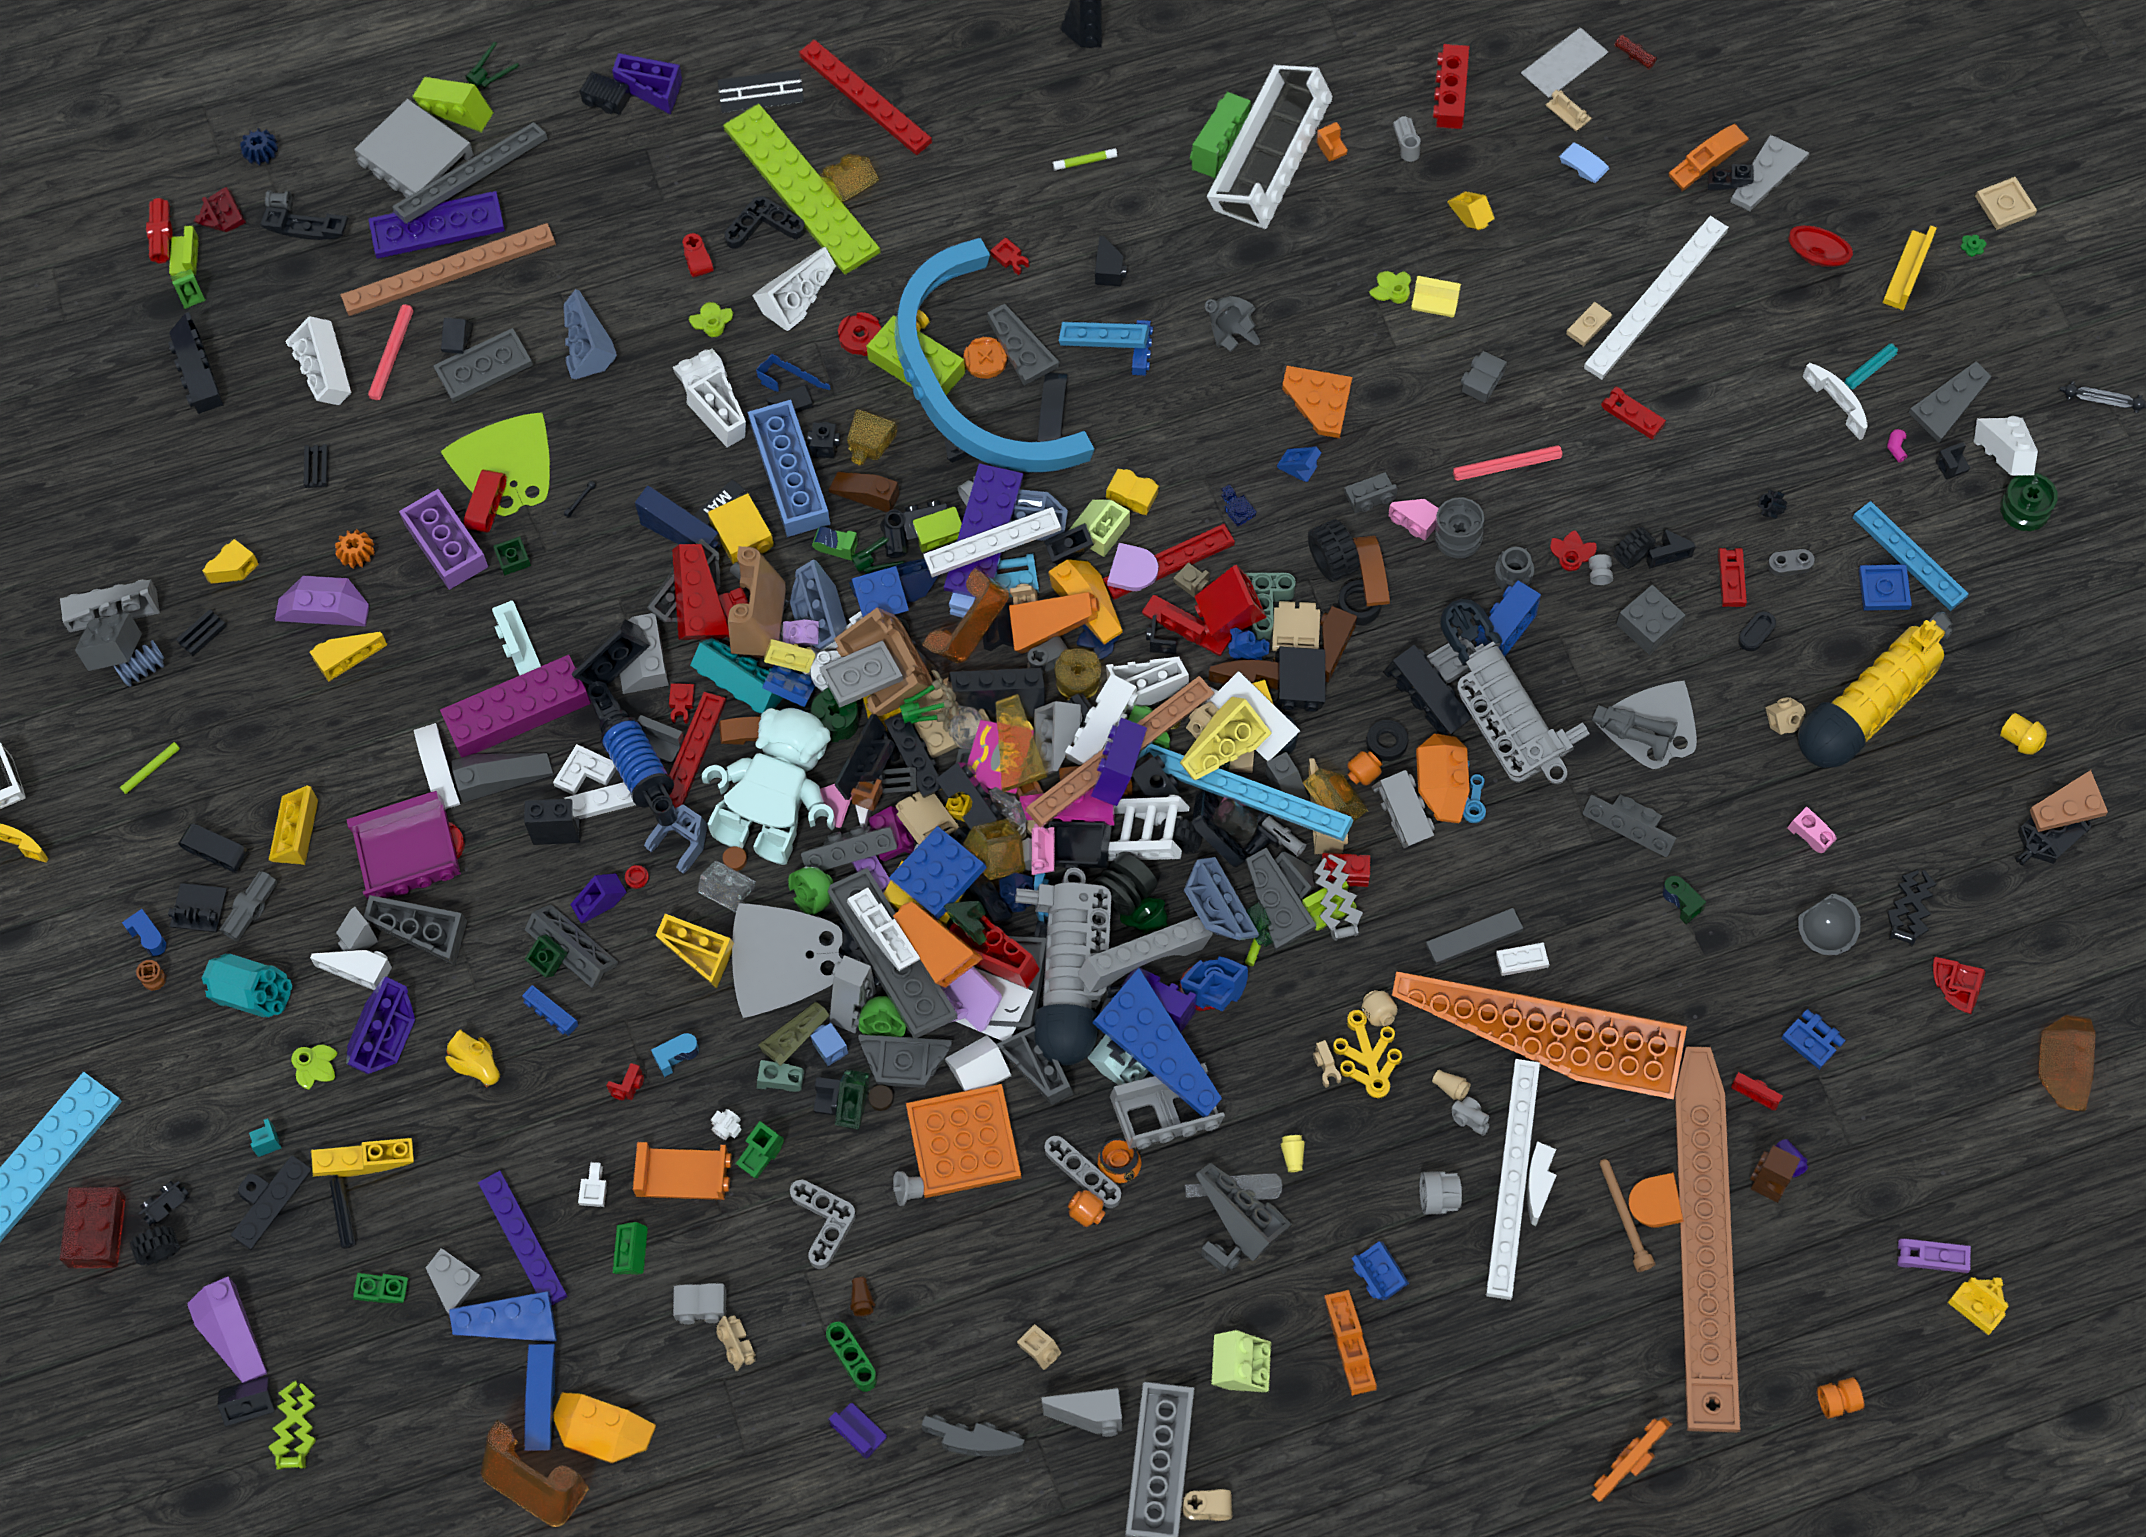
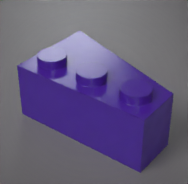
M1120 718L1117 726L1112 725L1108 735L1111 741H1107L1102 754L1105 755V758H1101L1097 768L1099 774L1091 797L1118 806L1132 777L1147 727L1124 718Z

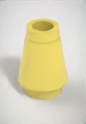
M1291 1135L1282 1137L1283 1143L1280 1145L1288 1172L1303 1171L1305 1141H1302V1136Z

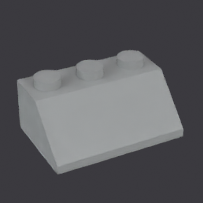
M651 613L630 618L628 621L640 626L650 646L620 673L623 694L669 686L656 615Z

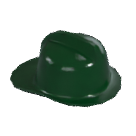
M1141 898V905L1135 908V912L1132 915H1120L1122 924L1136 927L1144 934H1151L1168 927L1166 923L1168 915L1164 908L1165 902L1163 899Z

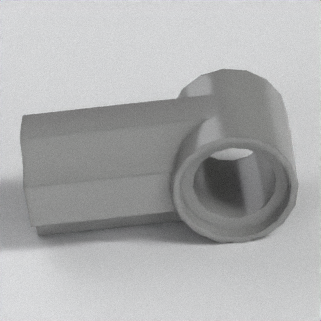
M1406 116L1399 117L1398 120L1393 122V127L1401 149V157L1405 161L1413 162L1420 156V138L1416 134L1412 119Z

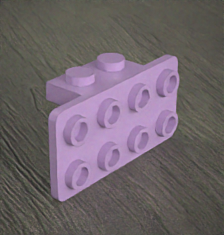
M974 967L970 968L946 988L941 986L957 1012L958 1019L954 1021L966 1018L978 1031L986 1030L1002 999L1000 992Z

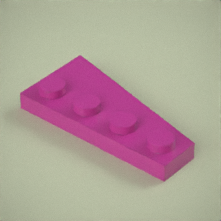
M1092 788L1054 818L1061 819L1062 822L1085 820V822L1096 823V821H1103L1108 825H1114V805L1091 797ZM1043 794L1020 796L1019 813L1023 820H1033L1025 809Z

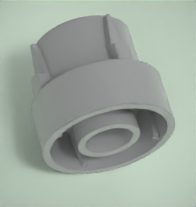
M1445 1171L1421 1172L1420 1202L1424 1215L1458 1211L1462 1203V1189L1457 1173H1445Z

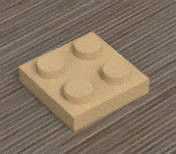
M2016 177L1977 191L1975 196L1996 230L2032 217L2037 212V209Z

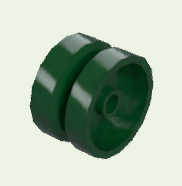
M2034 473V475H2017L2011 480L2000 503V512L2004 520L2011 527L2020 531L2040 529L2047 523L2058 501V492L2055 485L2047 477L2039 473Z

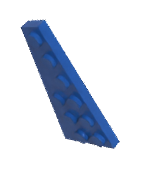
M1138 968L1092 1023L1202 1117H1207L1222 1098L1145 976Z

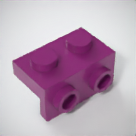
M892 806L868 818L872 831L888 826L892 828L897 849L879 854L880 860L885 862L903 852L911 854L914 851V838L896 815L899 812L897 808Z

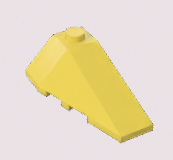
M1231 697L1215 713L1180 764L1193 780H1197L1217 770L1219 766L1229 761L1232 762L1247 752L1250 753L1256 750L1272 733L1246 699Z

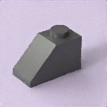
M1287 752L1266 762L1265 775L1274 789L1309 801L1299 771Z

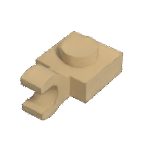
M1326 1041L1316 1043L1313 1057L1318 1067L1321 1066L1324 1071L1322 1077L1323 1085L1326 1088L1329 1087L1327 1078L1330 1076L1335 1077L1337 1083H1340L1341 1074L1334 1065V1059Z

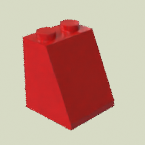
M1237 565L1231 567L1194 596L1197 602L1195 609L1200 618L1203 617L1206 623L1203 625L1208 637L1212 636L1217 642L1231 636L1230 629L1236 627L1243 630L1267 617L1250 578Z

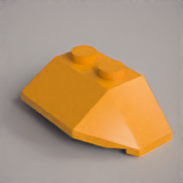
M562 1393L553 1413L554 1422L565 1447L610 1463L647 1450L656 1425L628 1410L582 1394Z

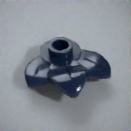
M1086 624L1082 625L1085 631L1079 635L1077 646L1094 648V656L1097 661L1108 657L1113 652L1114 643L1119 640L1120 635L1103 644Z

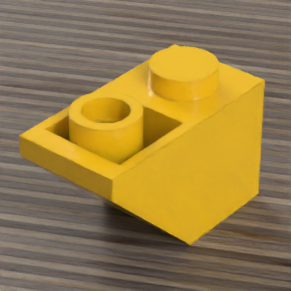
M233 539L222 548L221 552L213 560L206 564L202 571L210 583L244 580L259 564L251 551Z

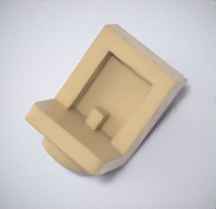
M1019 584L1016 588H1010L1014 605L1038 601L1037 591L1031 585Z

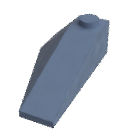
M575 289L564 303V322L569 332L568 338L565 339V345L569 347L570 354L566 357V364L572 379L605 371L617 356L611 338L581 292Z

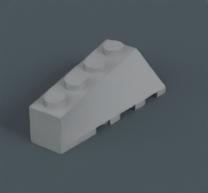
M151 579L138 580L135 583L126 585L118 584L112 588L102 590L94 589L88 593L71 594L60 598L62 620L69 632L84 630L89 621L96 618H107L114 614L130 613L131 617L136 619L160 613L157 589Z

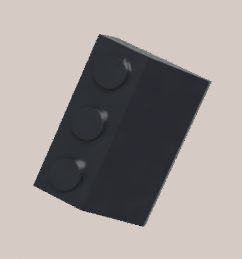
M625 619L606 638L602 639L591 652L585 655L574 668L572 676L589 685L596 681H602L606 685L611 683L650 646L640 626Z

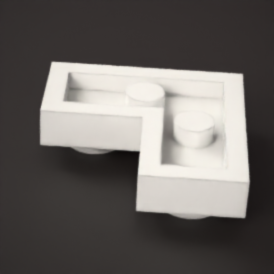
M576 744L553 783L555 787L575 795L586 776L607 786L617 769L612 760Z

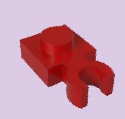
M1006 237L990 250V255L1005 268L1012 265L1013 271L1018 275L1021 274V268L1018 265L1022 264L1027 268L1029 267L1028 259L1021 256V250Z
M671 684L669 707L673 708L671 712L672 723H676L678 715L684 716L685 724L689 722V715L686 709H693L694 684Z

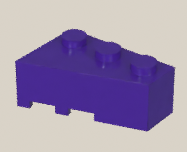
M618 53L612 69L614 80L628 84L632 95L671 115L683 81L680 65Z
M1138 967L1181 1033L1196 1012V994L1190 992L1187 996L1177 991L1179 989L1177 985L1172 983L1170 986H1167L1160 982V977ZM1138 968L1131 971L1121 986H1124Z

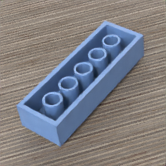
M788 400L749 411L750 425L787 537L830 525L828 509L792 401Z

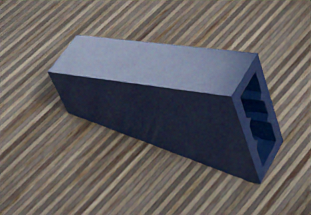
M647 485L635 501L640 524L678 545L696 544L702 538L717 552L719 551L721 542L717 531Z

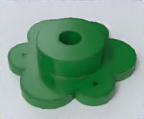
M1966 235L1962 238L1961 249L1966 251L1968 256L1973 257L1976 254H1983V249L1986 247L1985 240L1979 239L1978 235H1972V237Z

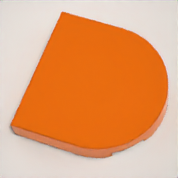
M1674 1173L1647 1178L1634 1186L1629 1196V1207L1637 1221L1653 1228L1684 1222Z

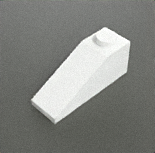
M367 950L315 953L310 957L315 967L372 990H375L384 976H388L392 968L387 959L388 957L378 951L374 953Z

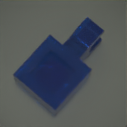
M1230 485L1222 488L1223 493L1221 496L1228 504L1225 506V512L1237 527L1256 516V510L1244 495L1237 498L1235 491Z

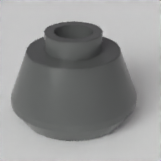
M1937 612L1929 622L1932 620L1936 621V625L1945 631L1942 639L1946 641L1953 632L1951 628L1952 622L1945 612Z

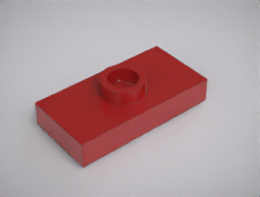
M1739 1072L1731 1086L1732 1089L1773 1111L1776 1110L1783 1095L1768 1088L1764 1082L1753 1080Z

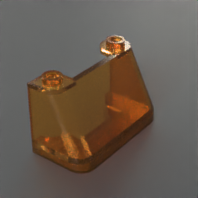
M976 565L969 574L966 587L977 599L955 631L951 633L945 629L944 631L935 630L929 632L922 643L931 652L954 663H962L968 659L1009 598L1008 589Z
M497 1420L487 1435L481 1466L483 1480L548 1525L553 1527L563 1525L586 1495L589 1487L580 1474L567 1466L555 1468L549 1477L546 1478L520 1461V1457L515 1452L517 1439L514 1438L512 1431L506 1425Z

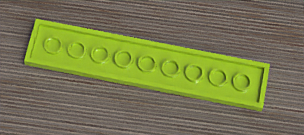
M760 104L724 124V130L790 210L804 221L805 228L822 248L826 247L832 260L844 275L880 254L878 245Z

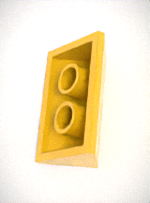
M304 786L282 796L269 861L305 865L318 805V799L310 786Z

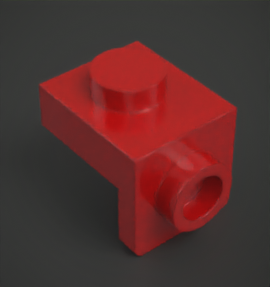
M630 1063L622 1085L608 1081L607 1088L612 1097L618 1100H624L625 1098L633 1100L636 1090L642 1087L644 1075L640 1066Z

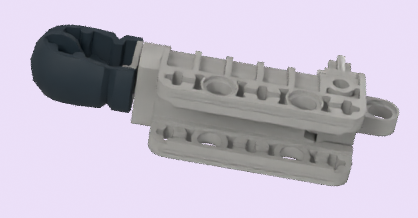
M1460 599L1450 603L1441 615V629L1453 651L1459 653L1458 659L1461 664L1467 665V669L1470 672L1458 682L1459 695L1507 775L1512 781L1520 783L1543 771L1550 783H1563L1567 778V769L1561 758L1573 750V744L1590 735L1586 726L1582 722L1567 732H1564L1563 729L1556 733L1553 729L1549 730L1499 649L1503 640L1498 633L1493 632L1494 626L1485 611L1472 600ZM1470 613L1474 615V620L1476 624L1475 626H1473L1470 622V620L1473 618ZM1481 625L1485 631V637L1491 643L1486 646L1482 643L1474 648L1476 652L1469 656L1466 646L1461 644L1458 639L1457 628L1460 627L1463 632L1460 635L1461 638L1471 642L1479 637L1477 631L1478 626ZM1466 687L1473 689L1475 696L1473 699L1470 698L1472 697L1470 692L1465 690ZM1479 706L1487 707V710L1483 713L1475 711ZM1490 719L1492 720L1491 724L1493 725V727L1495 729L1497 728V730L1499 731V737L1497 739L1495 738L1496 735L1494 731L1490 730L1488 727V721ZM1504 745L1512 748L1507 753L1500 751V748ZM1514 759H1516V765L1522 768L1521 772L1514 770L1512 762ZM1560 767L1564 772L1563 777L1558 780L1553 779L1550 776L1552 768Z

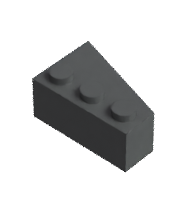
M1035 1026L997 1043L996 1045L1001 1054L1051 1105L1074 1095L1059 1062L1052 1059L1053 1062L1047 1060L1039 1046L1036 1045L1034 1038Z

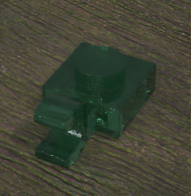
M1257 903L1247 909L1246 912L1259 933V936L1255 938L1258 945L1263 944L1264 947H1267L1273 943L1266 929L1272 923L1263 905Z

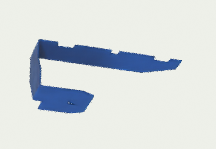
M771 354L756 369L757 377L761 379V383L776 392H779L778 383L764 374L773 363L819 388L831 390L829 384H824L818 378L805 371L802 372L796 366L783 362L774 354Z

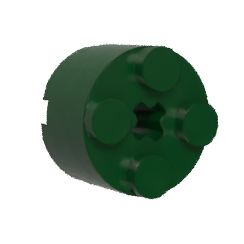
M829 688L824 689L814 699L811 706V714L816 716L823 726L830 731L831 740L829 742L835 743L839 742V740H847L856 733L859 727V713L856 701L839 707Z

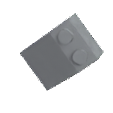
M1055 701L1035 709L1033 774L1035 778L1058 771L1066 756L1065 751L1067 747L1071 746L1075 738L1074 736L1080 728L1082 722L1081 705Z
M1118 1389L1042 1397L1043 1414L1045 1416L1095 1434L1102 1433V1436L1106 1437L1117 1435L1118 1431H1122Z

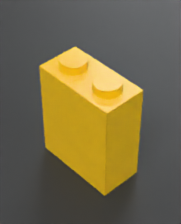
M748 493L707 512L710 524L719 533L720 542L732 564L738 562L739 546L752 547L760 553H764L774 546L772 535Z

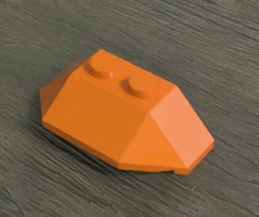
M1434 733L1416 749L1418 792L1427 806L1434 812L1433 815L1436 820L1459 824L1469 794L1467 748L1457 737Z

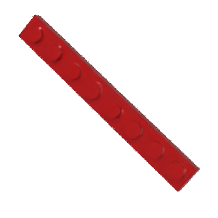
M815 39L799 51L800 58L915 155H918L932 143L929 135Z

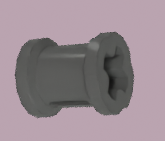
M267 190L265 197L266 207L291 210V192L273 193Z

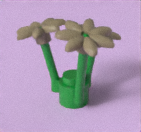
M932 670L936 679L931 683L932 685L914 696L904 699L905 704L899 706L905 723L911 722L913 724L921 721L937 720V722H943V730L945 729V732H948L950 723L947 717L949 714L948 708H952L953 717H958L959 704L955 701L956 694L952 688L947 687L940 674ZM941 688L948 697L943 703L923 708L919 707L918 702L913 703L934 689L938 690ZM940 708L942 712L936 713V715L922 716L921 714Z

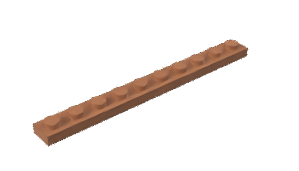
M548 223L343 293L341 297L348 316L556 244Z
M1200 676L1137 723L1147 727L1140 752L1214 695L1213 690ZM1104 748L1026 807L1025 811L1040 828L1094 787L1099 771H1097L1101 758H1105V755L1102 754Z

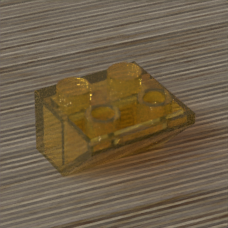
M851 153L843 156L840 159L841 162L835 166L831 164L822 170L823 173L819 175L837 198L843 202L879 181L868 157L852 155Z
M1008 819L972 827L962 846L986 865L987 868L983 874L989 880L1024 871L1025 863L1021 835Z

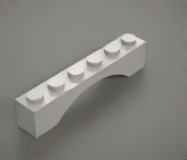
M1199 916L1087 957L1078 975L1091 993L1109 986L1127 973L1151 961L1172 955L1187 956L1200 951L1205 947L1213 933L1205 929Z

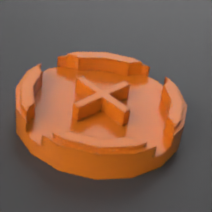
M981 337L973 340L966 347L963 359L965 367L971 375L988 379L996 377L1003 372L1007 365L1008 356L996 339Z

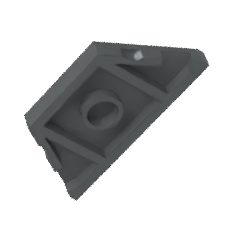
M859 1035L858 1037L876 1084L885 1086L926 1088L952 1048V1040Z

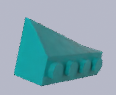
M713 638L700 642L690 664L700 675L710 678L718 687L728 690L736 699L746 702L758 713H763L770 708L775 709L783 699V697L762 688L771 668L769 670L762 669L757 666L758 661L752 658L731 654V647Z

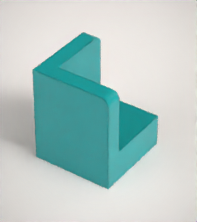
M269 1118L264 1119L265 1127L249 1132L252 1150L258 1157L281 1149L275 1127Z

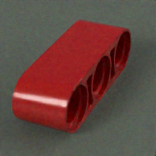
M481 470L464 517V527L466 529L486 533L490 531L507 481L505 473Z

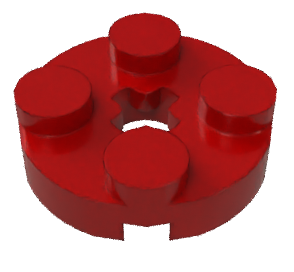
M863 312L856 313V316L845 317L838 327L840 346L849 353L868 356L867 345L881 330L877 318ZM861 330L864 331V336L857 337L855 334L856 332L860 333Z

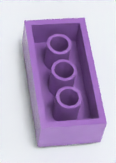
M439 489L399 511L404 525L449 590L488 568L484 554Z

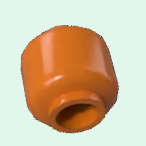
M1361 751L1348 762L1347 767L1350 772L1347 775L1356 785L1360 782L1362 785L1368 786L1381 774L1380 767L1382 763L1371 751L1368 753Z
M1089 1190L1077 1191L1067 1206L1070 1209L1069 1216L1085 1227L1091 1226L1093 1222L1098 1225L1105 1215V1212L1102 1210L1104 1201Z

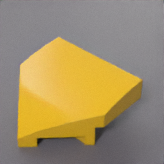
M1971 1278L1968 1282L1962 1284L1948 1302L1988 1335L2005 1316V1311L2008 1308V1303L2004 1301L2001 1288L2003 1286L2002 1278H1993V1280Z

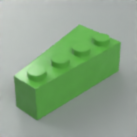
M1229 92L1226 93L1223 99L1219 100L1216 110L1193 143L1190 156L1192 170L1213 178L1217 177L1250 113L1251 100Z

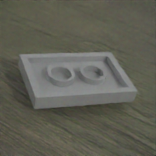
M883 641L819 667L820 673L839 707H843L903 681V675Z

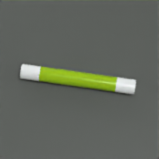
M1115 148L1053 162L1054 170L1110 159L1117 157V151Z

